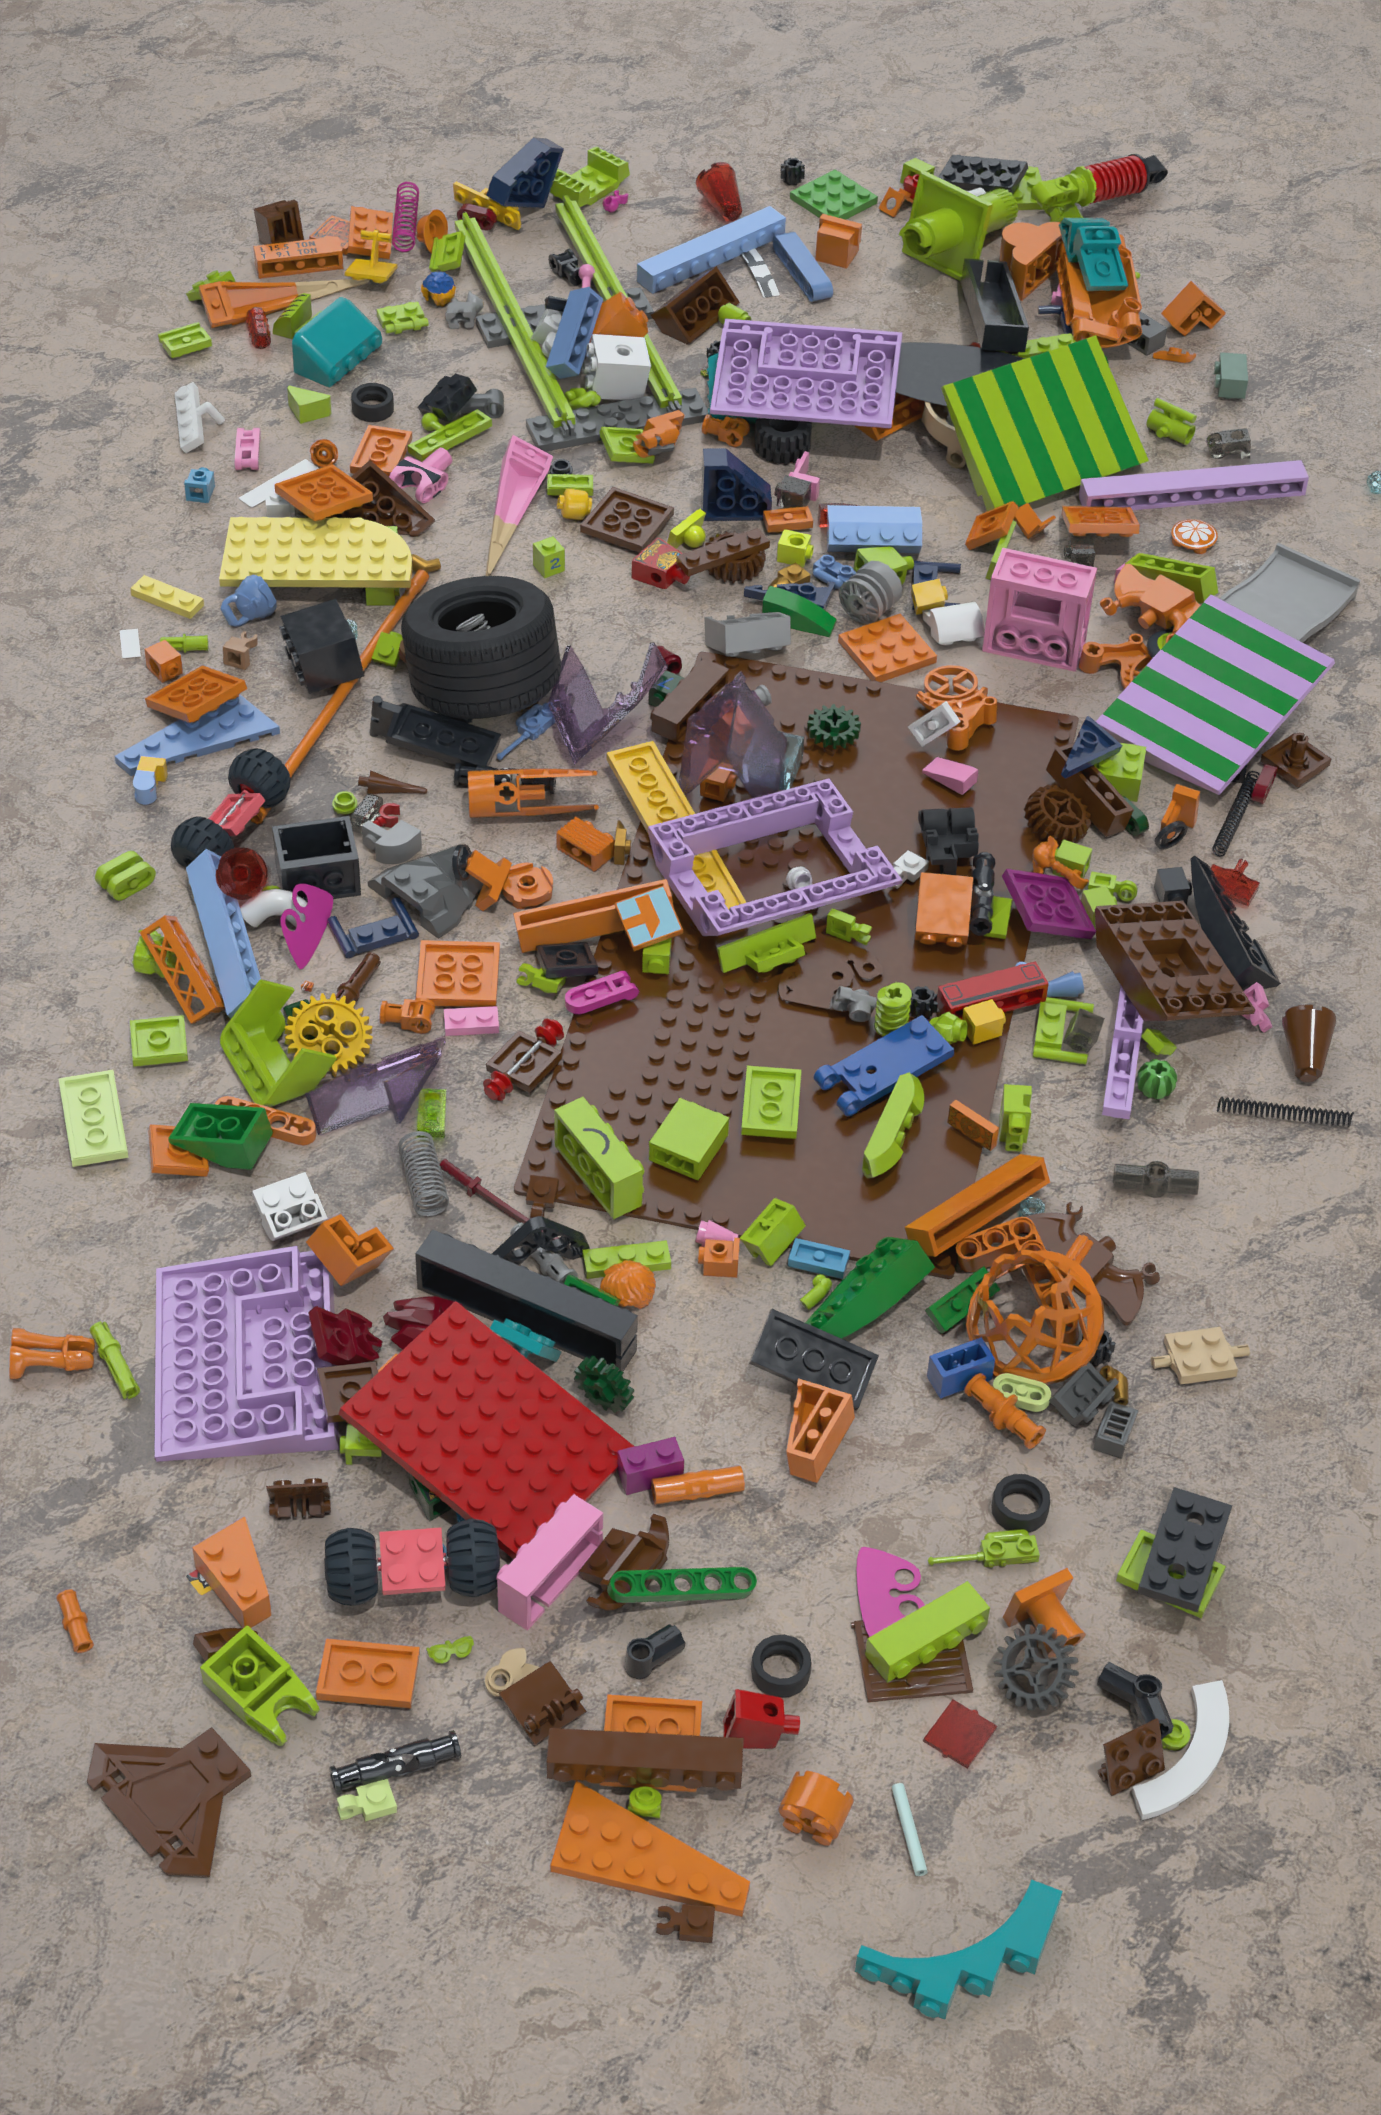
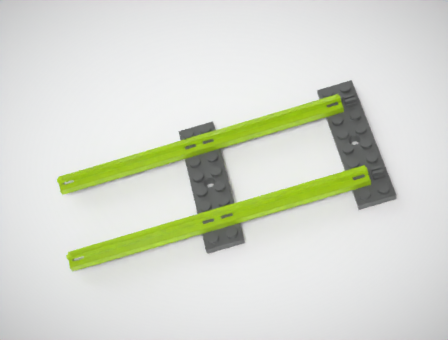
M563 196V203L555 204V211L583 264H590L594 267L595 272L593 273L592 281L599 292V296L603 298V302L621 291L627 298L630 297L639 311H644L648 320L653 319L651 314L654 310L641 287L623 289L577 202L571 201L568 196ZM462 213L463 220L454 221L456 232L462 231L465 235L464 248L496 313L476 316V325L488 348L513 345L547 413L545 416L526 419L527 430L537 448L547 452L601 441L602 439L599 434L601 427L644 430L647 419L680 410L685 415L682 426L702 423L705 416L709 413L697 389L687 388L678 391L648 334L643 338H645L651 364L647 384L653 396H644L637 399L622 400L620 402L572 410L554 374L546 368L547 360L538 342L531 338L544 311L547 309L545 304L520 308L476 219L469 218L467 213Z

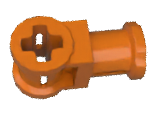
M707 414L702 425L703 434L718 435V441L726 442L732 447L740 446L743 442V437L750 431L749 423L745 419L738 417L730 418L726 416L724 420L712 418L711 415Z
M426 998L404 999L403 1005L382 1001L380 1024H385L386 1022L401 1023V1029L425 1034L431 1030L432 1022L430 1019L436 1007L431 1000Z

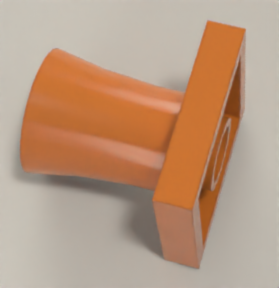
M1068 1568L1015 1592L1003 1615L1007 1626L1011 1627L1031 1618L1035 1627L1038 1624H1043L1046 1627V1632L1052 1627L1057 1629V1637L1065 1635L1067 1641L1064 1646H1076L1080 1643L1086 1634L1061 1604L1073 1580V1576ZM1043 1642L1048 1657H1055L1056 1654L1053 1649Z

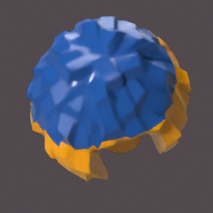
M441 271L432 272L423 280L421 292L426 301L431 296L436 306H445L455 297L456 286L453 278L447 273Z

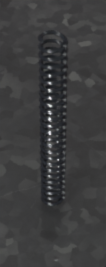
M1249 771L1246 774L1226 820L1212 846V851L1216 856L1223 857L1226 855L1233 836L1251 801L1255 784L1260 775L1256 771Z
M1223 1096L1220 1097L1217 1106L1218 1112L1222 1101V1112H1225L1227 1104V1112L1230 1113L1233 1102V1113H1236L1238 1104V1113L1240 1115L1244 1103V1115L1247 1114L1249 1105V1115L1251 1116L1255 1104V1116L1258 1115L1260 1106L1261 1117L1266 1106V1118L1269 1116L1270 1107L1271 1118L1274 1117L1275 1109L1277 1108V1119L1282 1108V1119H1285L1287 1110L1288 1120H1290L1293 1109V1120H1296L1298 1111L1299 1122L1304 1110V1122L1307 1121L1309 1112L1310 1123L1315 1111V1123L1318 1122L1320 1113L1321 1124L1326 1112V1125L1329 1123L1330 1114L1331 1125H1334L1337 1114V1126L1340 1124L1342 1115L1343 1127L1345 1126L1347 1115L1348 1127H1350L1354 1112L1350 1114L1348 1111L1344 1113L1343 1110L1340 1113L1338 1110L1333 1112L1332 1109L1328 1112L1327 1109L1323 1111L1321 1108L1317 1111L1315 1107L1313 1109L1308 1107L1306 1110L1305 1106L1301 1108L1299 1105L1295 1109L1294 1105L1290 1107L1287 1104L1284 1107L1283 1103L1279 1106L1278 1103L1273 1105L1271 1102L1268 1105L1267 1102L1262 1104L1259 1101L1257 1104L1256 1100L1251 1102L1250 1099L1247 1103L1245 1099L1241 1101L1238 1098L1235 1102L1234 1098L1230 1100L1228 1097L1224 1101Z

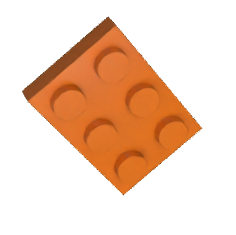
M351 206L347 253L371 256L373 240L361 239V231L374 232V230H379L380 233L392 234L393 213ZM379 241L378 258L390 260L391 243Z
M368 425L350 464V473L355 474L371 460L389 477L392 470L404 459L408 445L412 441V431Z
M326 1639L316 1689V1700L411 1708L420 1658V1647Z

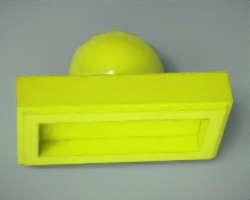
M701 509L692 513L670 531L667 543L674 548H678L684 542L692 548L702 546L706 540L705 531L702 528L706 513Z

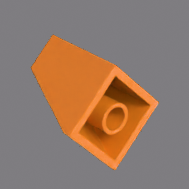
M620 291L602 303L592 334L644 337L648 333V318L644 311H639L636 308L635 303L630 297L627 298Z
M921 872L915 940H920L923 944L942 942L952 947H959L962 944L967 945L973 877Z

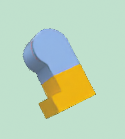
M141 756L133 779L135 800L139 804L148 805L157 799L156 788L158 782H166L168 776L166 759Z

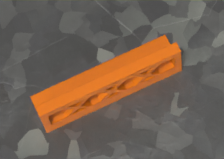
M164 915L140 932L191 1024L196 1023L211 1012L219 1013L225 1009L220 993L176 916ZM158 928H161L164 934L162 946L155 944L150 936ZM167 951L174 952L177 957L175 968L168 967L165 962ZM180 974L187 975L190 980L188 991L181 990L178 986ZM193 996L200 998L205 1007L197 1014H194L190 1007Z

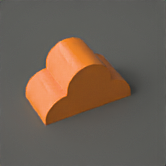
M1020 222L1010 224L1003 229L999 261L1007 262L1020 301H1023L1057 271L1060 260L1058 247L1063 242L1059 229L1061 222H1048L1039 227L1030 223Z

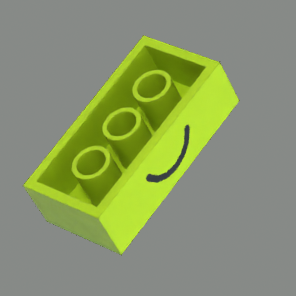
M581 1097L555 1109V1147L609 1215L616 1219L642 1206L644 1168L639 1160H635L631 1156L627 1145L617 1139L610 1124L604 1123L600 1118L596 1107L590 1105L584 1097Z

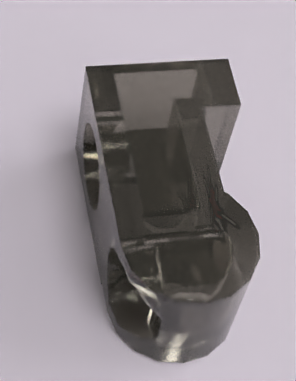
M1247 428L1215 432L1206 439L1209 454L1214 459L1239 454L1241 459L1250 458L1251 439Z

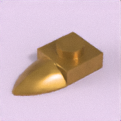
M794 563L778 571L777 578L769 586L777 587V584L809 583L811 574L797 563Z
M620 820L617 821L615 836V865H624L625 855H630L631 840L626 839L627 829H625Z

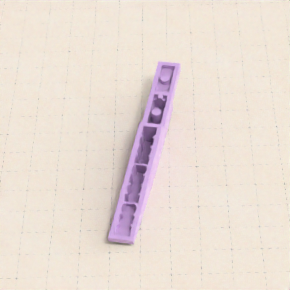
M1121 985L1102 1115L1129 1119L1143 1019Z

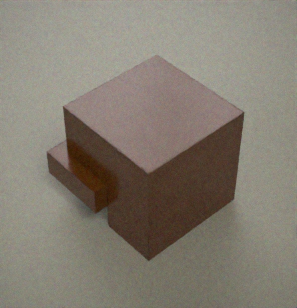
M282 200L254 208L259 241L264 245L304 240L299 206L296 200Z

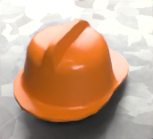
M438 209L432 210L429 215L420 218L416 229L418 241L424 243L431 254L434 238L442 239L444 235L448 234L447 219L443 212Z

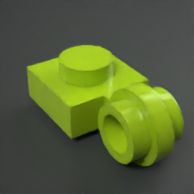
M1091 871L1088 890L1107 886L1112 896L1116 892L1123 901L1133 900L1138 892L1136 884L1130 880L1120 882L1116 881L1117 875Z

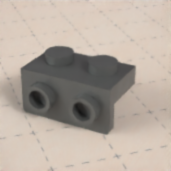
M1088 1362L1086 1366L1081 1367L1049 1401L1072 1426L1082 1420L1087 1423L1099 1412L1096 1407L1100 1403L1104 1405L1115 1395L1112 1389L1119 1381L1113 1378L1107 1382Z

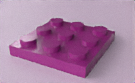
M1012 869L1005 870L1002 878L1028 931L1092 939L1096 930L1074 886L1067 878Z

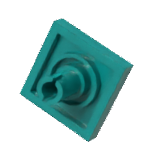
M507 1318L504 1323L494 1320L490 1327L493 1332L511 1341V1344L514 1345L513 1348L525 1358L528 1357L529 1353H534L557 1362L562 1351L554 1348L556 1342L543 1335H538L532 1332L531 1329Z

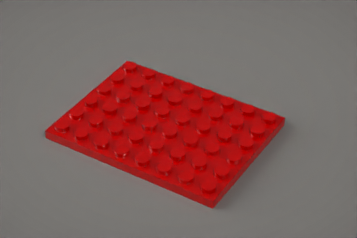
M456 1301L339 1410V1415L465 1520L478 1519L492 1524L497 1532L499 1548L513 1560L516 1558L520 1547L525 1543L528 1544L535 1537L540 1525L550 1521L557 1507L562 1502L566 1503L573 1494L587 1502L617 1471L618 1451L635 1447Z

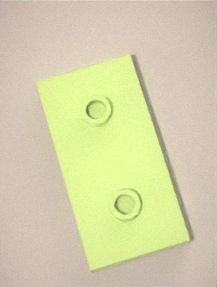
M108 1070L59 1078L72 1166L129 1158L114 1071Z

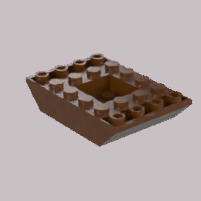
M1184 901L1096 906L1097 948L1143 1021H1172L1255 1013V1008Z

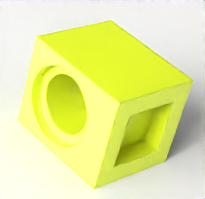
M784 529L778 542L777 562L790 565L797 563L804 568L807 559L812 558L814 545H811V535Z

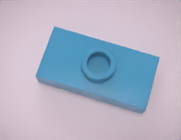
M795 1238L789 1255L788 1266L843 1279L850 1258V1250Z

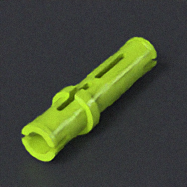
M100 1321L90 1327V1333L97 1344V1352L100 1358L106 1362L124 1399L136 1397L140 1393V1387L121 1354L119 1341L114 1339L106 1322L102 1323Z

